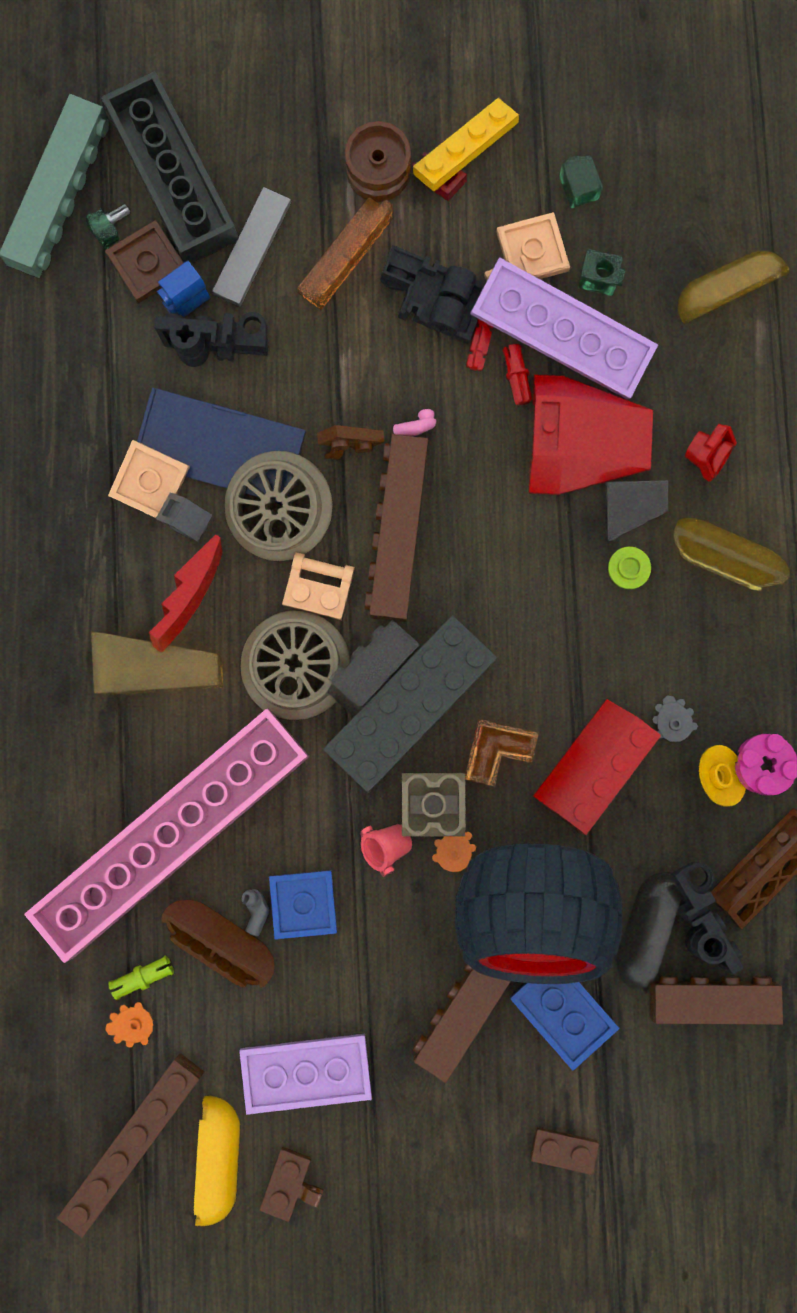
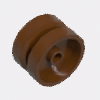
M383 121L368 122L356 128L348 138L345 147L347 179L353 191L363 199L373 202L389 201L397 197L408 185L411 175L410 143L404 132L395 125Z

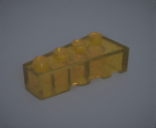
M91 631L94 693L116 695L223 687L222 657L218 654L171 645L161 653L149 641Z

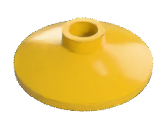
M715 745L708 748L702 754L699 763L700 781L704 791L713 802L724 807L733 806L741 801L746 790L739 781L735 771V762H738V756L726 746Z

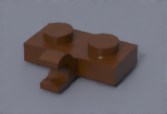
M334 425L317 432L318 445L331 446V451L325 454V459L338 460L342 457L344 450L348 448L355 449L356 453L373 451L374 446L384 443L383 430Z
M282 1147L259 1211L289 1222L298 1198L311 1206L318 1207L324 1189L304 1182L312 1159L311 1157Z

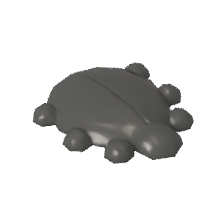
M667 695L663 699V705L657 704L655 706L659 715L654 716L652 720L653 723L658 724L659 731L657 732L661 735L660 738H665L670 742H681L688 738L693 730H697L698 725L693 722L691 717L694 711L691 708H684V699H679L676 702L674 696Z

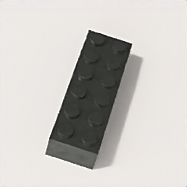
M154 71L102 96L101 98L183 262L185 263L187 260L190 263L196 262L236 242L238 236L235 226L156 72Z
M452 615L323 750L369 793L495 662L497 657Z

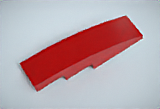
M218 535L210 539L174 575L177 589L161 603L165 617L149 632L152 646L161 653L184 629L201 604L213 581L223 553L221 538Z

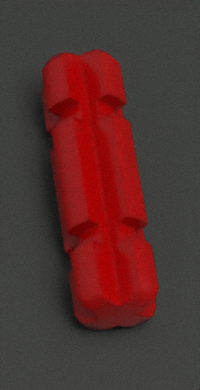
M477 319L476 324L479 327H475L469 350L472 354H468L466 367L474 371H481L485 363L483 355H487L492 335L490 329H493V326Z

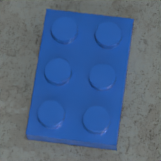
M579 982L568 984L524 983L509 996L512 1002L572 1071L620 1029Z

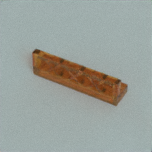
M369 197L298 286L297 292L322 310L392 221L393 204L385 199L379 205Z

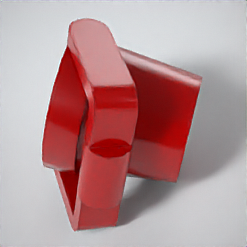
M718 424L711 435L699 431L685 453L684 457L700 468L703 478L707 481H712L716 478L737 444L731 427Z

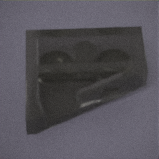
M668 480L605 482L606 541H613L617 537L668 511Z

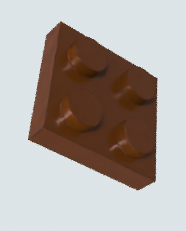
M156 220L105 250L138 304L157 293L161 289L158 281L183 264V261Z

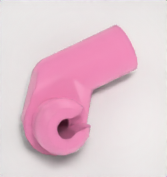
M424 409L418 413L419 420L395 424L393 427L394 434L414 437L433 429L436 424L434 411Z

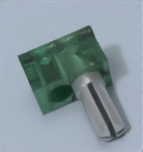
M124 204L109 214H104L100 209L93 214L87 215V227L103 249L106 250L112 244L119 241L118 231L113 224L130 214V210Z

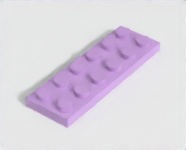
M500 257L470 313L627 400L632 397L658 344Z

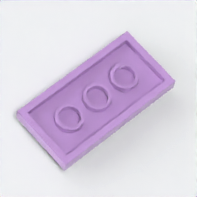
M365 1034L240 1049L246 1115L372 1100Z

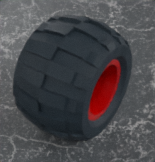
M513 844L483 851L469 861L467 872L462 876L456 896L455 928L459 947L463 949V960L472 969L483 975L521 983L568 984L585 982L602 976L612 968V959L614 955H617L622 936V900L618 883L613 877V869L609 864L592 853L560 845Z

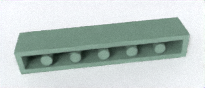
M69 94L0 250V257L7 266L40 278L42 271L48 268L51 261L50 253L52 248L62 237L63 223L66 217H69L73 212L74 198L78 190H82L85 185V173L89 164H93L96 160L97 146L101 137L104 138L108 132L109 120L103 106Z

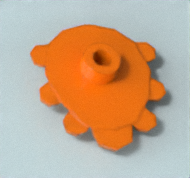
M465 832V836H443L442 840H435L434 845L437 847V854L432 856L433 861L438 862L443 869L450 872H459L465 869L469 861L472 860V852L476 851V846L469 843L472 834Z
M140 1002L135 1003V1006L130 1008L126 1005H121L118 1015L116 1013L110 1014V1019L113 1022L108 1023L105 1030L108 1035H115L114 1042L116 1044L124 1040L129 1048L138 1042H141L142 1045H147L148 1037L153 1030V1020L149 1012L143 1009Z

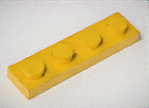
M497 98L413 166V174L434 192L518 124L519 114L501 99Z

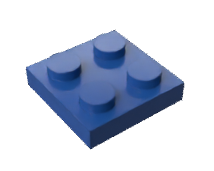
M332 870L269 876L274 939L337 933Z

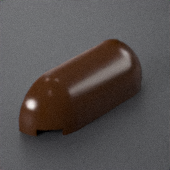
M180 900L169 905L163 912L162 923H166L169 931L172 933L169 937L170 940L232 983L243 988L247 984L259 985L262 988L272 978L275 964L269 949L261 941L208 906L193 900Z

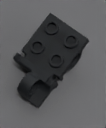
M392 245L380 281L385 286L394 290H407L397 317L405 321L409 314L413 312L415 314L412 321L468 343L478 319L470 313L485 283L476 280L477 276L466 268L459 266L447 268L439 265L440 261L438 260L432 266H429L428 263L431 257L426 256L423 258Z
M257 312L244 314L238 323L235 322L233 314L224 313L223 324H218L217 321L207 316L185 319L183 316L174 313L165 314V317L156 316L154 328L164 347L175 348L181 361L187 366L198 367L205 363L209 351L217 352L218 361L228 359V361L233 362L234 353L268 356L267 325L263 316ZM251 320L261 323L260 330L255 334L247 333L244 330L246 323Z
M693 862L671 872L670 876L683 896L680 898L682 903L674 907V909L680 915L681 921L689 920L691 926H693L685 937V945L688 951L709 964H718L720 968L733 975L744 969L740 962V959L743 958L740 949L734 941L729 942L723 933L727 929L718 913L713 914L707 908L708 905L716 901L711 891H708L714 881V874L711 868L706 864ZM695 868L703 869L706 874L704 883L699 886H694L689 878L691 871ZM706 940H708V941L706 942L707 948L704 949V948H703V947H704V943H705Z

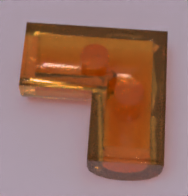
M478 719L465 780L495 786L501 757L532 763L539 733Z

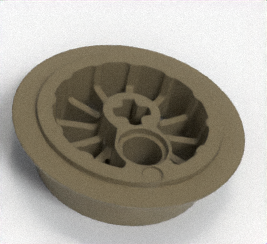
M287 451L265 452L246 461L233 475L226 491L224 505L227 524L238 543L253 555L271 561L292 560L296 552L306 554L311 551L324 537L331 521L333 508L329 485L320 470L306 458ZM276 469L274 491H272L266 473L269 470ZM288 471L294 477L281 492L283 472ZM258 475L261 477L266 494L252 484L253 479ZM301 480L306 490L288 497L287 495L295 484ZM247 487L257 494L261 501L244 499ZM309 495V509L292 506L293 501ZM275 498L277 502H282L283 508H279L277 512L270 509V504L275 503ZM243 503L258 505L260 509L244 515ZM291 511L309 514L305 526L290 515ZM263 514V517L251 530L247 520ZM277 520L284 522L287 528L284 535L280 538L276 537L272 532V526ZM295 525L297 528L300 529V532L296 536L292 537ZM263 526L267 541L260 538L257 534Z
M293 610L281 612L265 619L249 635L241 655L240 669L242 681L251 699L261 709L271 710L276 717L287 720L312 718L328 710L344 692L350 675L348 647L340 632L323 617L306 611ZM290 629L291 649H287L279 636V632ZM296 630H308L299 649H296ZM312 635H317L323 640L321 644L304 653ZM274 636L284 653L280 654L265 646V644ZM323 648H328L330 659L308 660L309 657ZM262 651H266L280 659L277 662H259ZM298 656L299 662L303 665L301 668L297 667L295 672H291L287 662L293 661L294 657ZM330 665L331 667L328 677H324L310 670L309 666ZM261 667H280L278 671L261 680L259 673ZM306 673L324 682V685L317 692H314L305 678ZM277 678L275 682L276 692L273 694L266 688V684ZM293 678L298 683V689L292 695H285L281 690L282 682L285 679ZM304 683V685L310 693V696L298 700V697L303 692Z

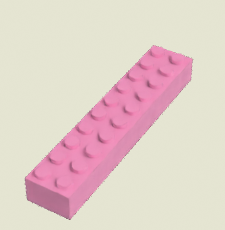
M265 709L24 915L64 963L68 962L306 761L309 755L271 710Z

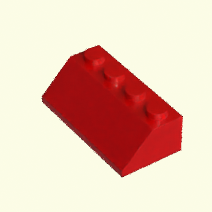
M606 699L533 797L578 832L587 835L661 735L637 716Z

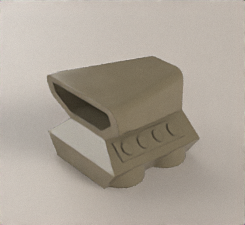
M402 773V836H465V773Z

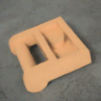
M296 552L282 605L342 621L355 567L346 565L344 568L305 558V554ZM302 569L342 579L340 588L300 578Z

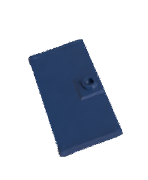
M152 387L137 441L189 465L190 467L185 477L228 488L235 472L252 457L270 451H287L300 455L306 430ZM276 469L269 470L266 473L272 491H274ZM288 471L283 472L281 492L294 477ZM258 475L253 479L252 484L266 494L261 477ZM247 487L245 494L259 497ZM275 498V502H276V503H278V504H280V505H283L282 502H277V500H276V498Z

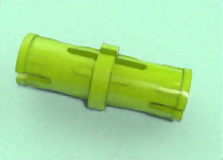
M165 955L163 958L144 967L141 965L133 968V972L109 981L110 990L123 985V988L111 993L114 999L119 1000L121 997L140 988L145 990L150 987L149 984L173 975V966L160 970L161 967L171 963L168 956Z

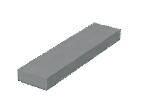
M263 187L212 291L213 295L241 307L290 207L291 200Z

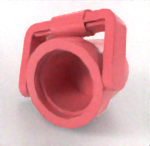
M399 824L380 830H373L371 826H368L360 832L361 850L365 860L374 870L380 871L383 877L392 873L395 870L392 864L412 849L411 837L402 836V825Z

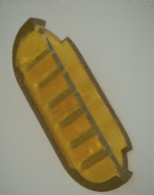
M760 250L746 254L691 281L683 289L678 300L680 318L683 324L690 322L789 274L790 269L786 262L773 252Z
M682 518L678 520L675 526L673 539L680 551L681 557L696 566L749 589L758 591L777 584L782 585L790 577V569L786 562L775 552L764 546L696 518Z

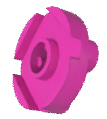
M778 734L756 735L747 739L740 746L738 762H735V771L739 781L747 790L760 795L771 796L783 793L791 787L797 778V756L792 746L782 736ZM764 756L767 760L770 759L772 761L771 772L761 769V765L764 763L762 759Z

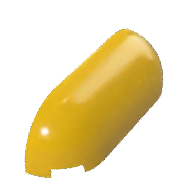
M204 1096L202 1102L203 1117L202 1120H199L194 1215H197L195 1226H209L220 1222L229 1214L236 1199L240 1122L236 1111L228 1102L213 1096Z

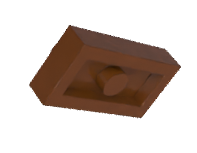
M536 1127L530 1159L532 1162L593 1175L599 1142L594 1139Z

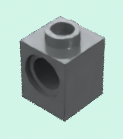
M170 492L156 519L179 534L198 542L201 535L206 531L212 514L187 498Z

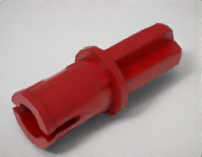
M508 345L510 351H508V347L502 349L508 371L506 379L510 381L515 404L518 406L526 405L532 400L527 378L530 372L525 368L521 345Z

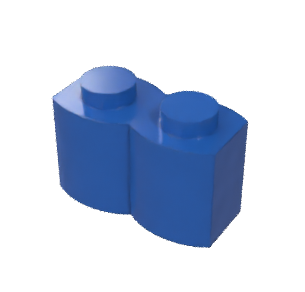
M188 260L158 281L161 289L157 293L163 300L162 303L167 311L179 314L183 318L210 299L204 281Z

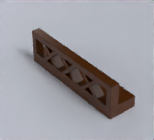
M793 808L711 891L716 900L714 903L726 912L741 930L797 874V810ZM791 860L790 865L783 870L784 865ZM769 882V886L761 892L762 887ZM745 904H748L747 908L742 912L740 916H738L737 912Z

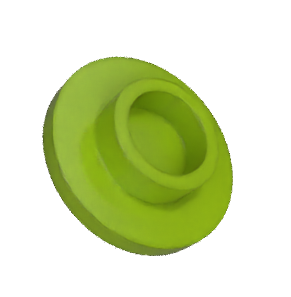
M636 547L621 548L609 560V576L621 588H638L650 576V560L642 550Z

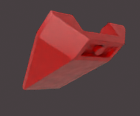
M534 374L532 405H534L532 459L529 468V494L560 495L646 472L651 469L652 409L566 376Z

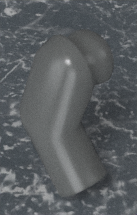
M256 889L246 890L242 894L241 900L244 905L246 904L251 918L245 931L259 936L268 917L269 906L260 891Z

